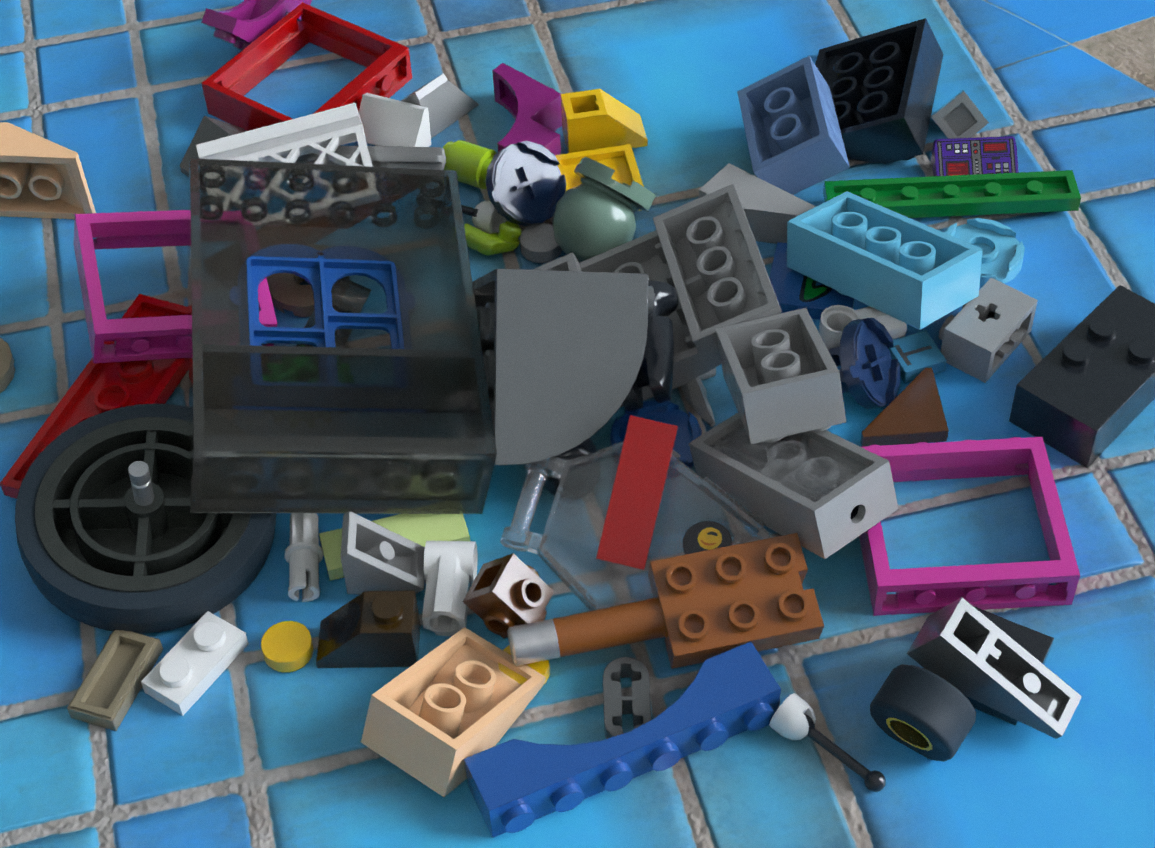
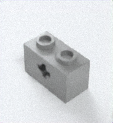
M990 278L979 290L978 297L964 304L962 310L956 316L950 315L944 321L939 331V339L942 340L941 353L947 360L946 363L986 383L1031 332L1038 300L998 280Z

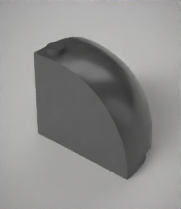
M495 269L463 286L464 343L473 346V355L468 357L465 368L469 404L478 443H488V446H484L483 455L489 463L493 465L526 464L560 455L590 438L616 413L637 378L647 341L648 314L651 315L653 313L655 305L654 288L648 286V274Z

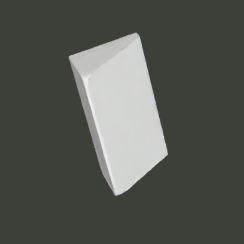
M370 93L363 94L359 115L368 144L403 147H429L432 145L428 107Z

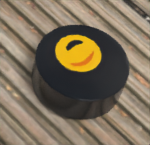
M702 521L694 524L687 530L683 538L684 555L733 545L729 531L723 525L714 521Z

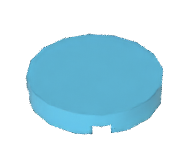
M974 218L967 219V224L957 226V223H955L943 232L982 249L979 288H982L990 278L1005 284L1013 280L1021 271L1025 247L1022 240L1019 243L1015 238L1016 233L1010 227L995 220Z

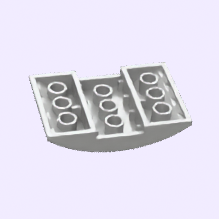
M734 183L654 217L653 221L656 230L580 263L572 252L532 270L648 274V280L671 284L677 291L679 302L676 310L667 316L673 322L674 365L672 389H675L721 364L716 328L768 317L782 312ZM650 385L642 387L643 401L654 397Z

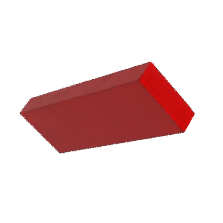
M630 415L596 559L645 570L678 426Z

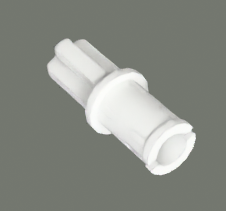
M303 507L301 510H293L290 514V545L285 549V559L289 563L288 596L292 600L298 601L299 589H302V602L313 601L320 596L319 562L323 559L324 555L323 549L319 546L318 515L313 513V510L308 507Z

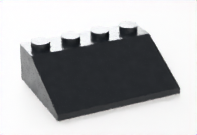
M926 18L819 49L815 65L830 87L848 160L887 164L899 160H910L923 154L944 55Z

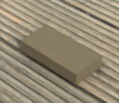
M113 631L68 705L67 710L70 717L117 731L142 688L141 681L152 670L163 651L160 639L131 631Z

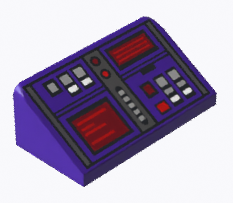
M1013 136L937 139L933 142L931 155L933 175L1019 173L1015 138Z

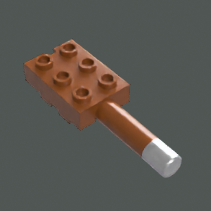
M793 533L650 561L648 578L653 598L509 627L507 634L512 660L516 666L665 637L664 641L671 669L704 663L709 658L748 642H752L759 652L820 638L824 623L814 589L803 590L802 583L808 568L798 534Z

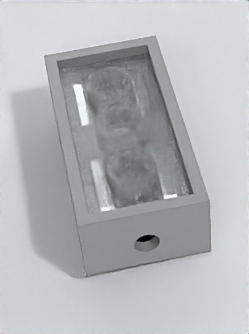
M736 413L689 443L701 490L781 535L797 533L801 546L823 559L828 558L898 510L889 460L827 430L821 432L807 431L785 436L780 441L774 443L759 442L750 444L740 416Z

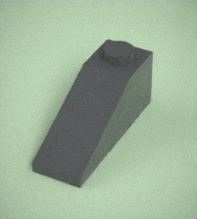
M963 597L929 615L907 652L923 668L945 679L963 695L1055 739L1063 736L1082 698L1079 693Z

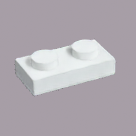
M207 611L141 681L144 692L184 716L247 647L249 643L246 633Z

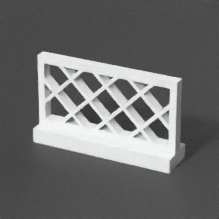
M356 103L196 145L198 157L203 166L211 209L230 208L233 203L242 208H250L255 230L381 197ZM358 142L359 147L350 159L334 153L340 145ZM310 153L319 155L310 170L295 164L300 156ZM361 159L363 161L364 166L358 164L361 161ZM329 160L344 167L334 181L318 175ZM273 163L280 166L269 181L255 174L261 166ZM289 171L304 177L294 192L279 186ZM355 172L366 177L369 186L350 190L344 187L343 184L351 173ZM231 174L240 176L230 191L216 185V178ZM249 181L264 188L253 203L239 197ZM313 182L328 189L321 199L310 201L302 197ZM272 193L287 199L280 210L270 212L262 208Z

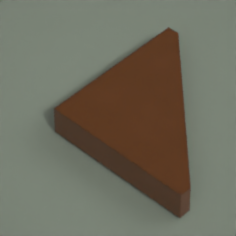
M925 368L862 431V447L869 445L882 446L947 441L949 430L932 368Z

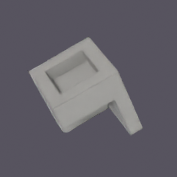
M964 90L931 115L948 139L970 138L989 123Z

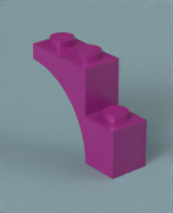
M244 0L239 5L225 11H214L206 8L201 23L215 30L213 37L233 44V47L239 50H243L302 2L310 5L312 0Z
M504 63L500 64L492 70L495 102L510 112L515 119V123L506 136L497 143L498 152L510 144L530 141L543 145L554 155L561 154L560 134L554 132L562 126L561 93Z

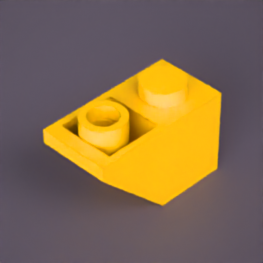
M594 89L561 94L562 132L568 153L631 144L632 148L648 146V139L640 114L605 91Z

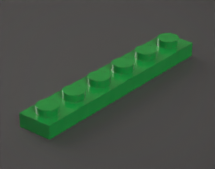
M1073 170L824 181L823 189L824 202L847 191L908 218L1078 211L1081 201Z

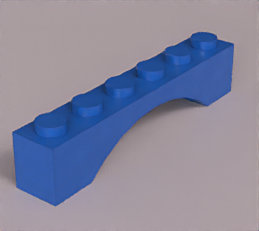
M748 642L705 660L694 681L675 703L656 718L627 733L601 741L574 745L537 744L511 739L465 758L464 763L468 787L492 838L506 832H520L529 827L534 820L555 811L566 812L572 810L584 799L605 790L610 792L625 787L633 778L647 772L666 770L674 766L681 758L700 750L710 751L716 749L730 737L747 730L758 731L770 724L774 713L779 708L781 688L752 642Z

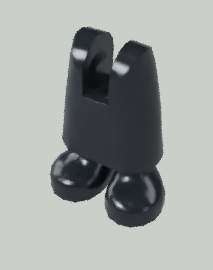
M648 280V286L654 288L655 305L653 313L651 315L648 314L647 341L637 378L622 403L628 412L643 408L642 387L650 385L653 396L658 404L671 400L674 339L673 322L667 316L676 310L679 302L676 289L671 284Z

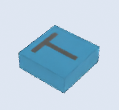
M926 330L893 340L894 347L889 348L891 359L898 358L900 377L904 383L913 381L925 368H932L934 374L945 371L947 360Z

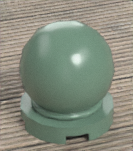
M587 157L582 158L574 170V173L581 178L582 184L566 191L556 204L552 221L556 243L566 255L573 252L579 263L632 241L636 230L634 212H637L639 209L649 212L652 202L656 197L654 193L635 181L632 182L631 186L615 181L611 178L615 170Z

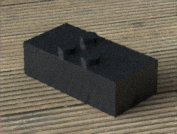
M1119 285L1016 385L1009 422L1034 437H1043L1044 443L1088 468L1155 399V303Z

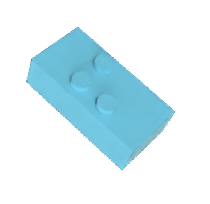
M846 191L787 221L788 268L919 330L979 296L982 261L981 248Z

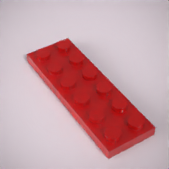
M139 294L121 319L213 313ZM104 341V345L114 344V341ZM197 357L94 364L91 358L0 482L4 495L17 499L22 481L38 455L54 439L74 425L97 414L120 407L138 404H165Z

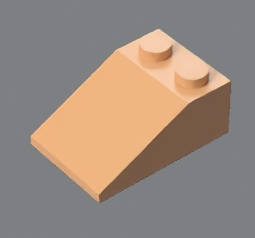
M0 122V216L75 219V214L96 213L77 152L11 123Z
M464 627L371 695L361 743L442 797H445L467 779L464 759L496 746L543 687L546 677L526 664L514 665L510 654ZM498 662L528 680L522 685L499 670Z

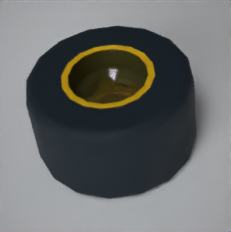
M901 664L895 667L870 704L872 718L888 736L930 760L942 762L954 757L976 720V711L972 704L956 687L938 675L914 665Z

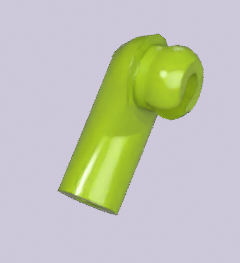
M506 221L499 225L498 233L488 234L466 223L460 228L457 241L486 256L509 252L519 246L520 240L518 238L521 235V228L517 224Z

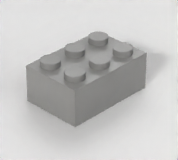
M806 308L715 329L723 376L750 444L759 442L774 443L780 441L785 436L807 431L821 432L833 425L846 423L839 370Z

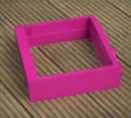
M250 208L75 214L74 250L93 364L229 355L239 345L238 314L233 312L107 319L95 250L239 243L244 265L248 257L260 253ZM265 278L258 288L259 321L266 327H277L267 278ZM104 341H114V344L104 345ZM274 343L263 345L266 352H273Z
M1012 437L991 440L969 439L955 442H918L914 444L869 445L862 447L889 460L893 482L1028 475L1050 561L890 569L880 521L859 536L873 616L933 613L961 597L972 606L982 610L1072 605L1080 572L1043 437ZM887 592H896V594H887Z

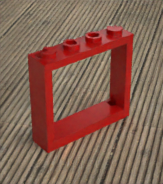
M302 2L201 83L208 114L227 123L242 127L247 131L293 119L244 95L309 42L367 67L314 113L356 103L359 112L363 94L370 93L390 98L412 79L409 47Z

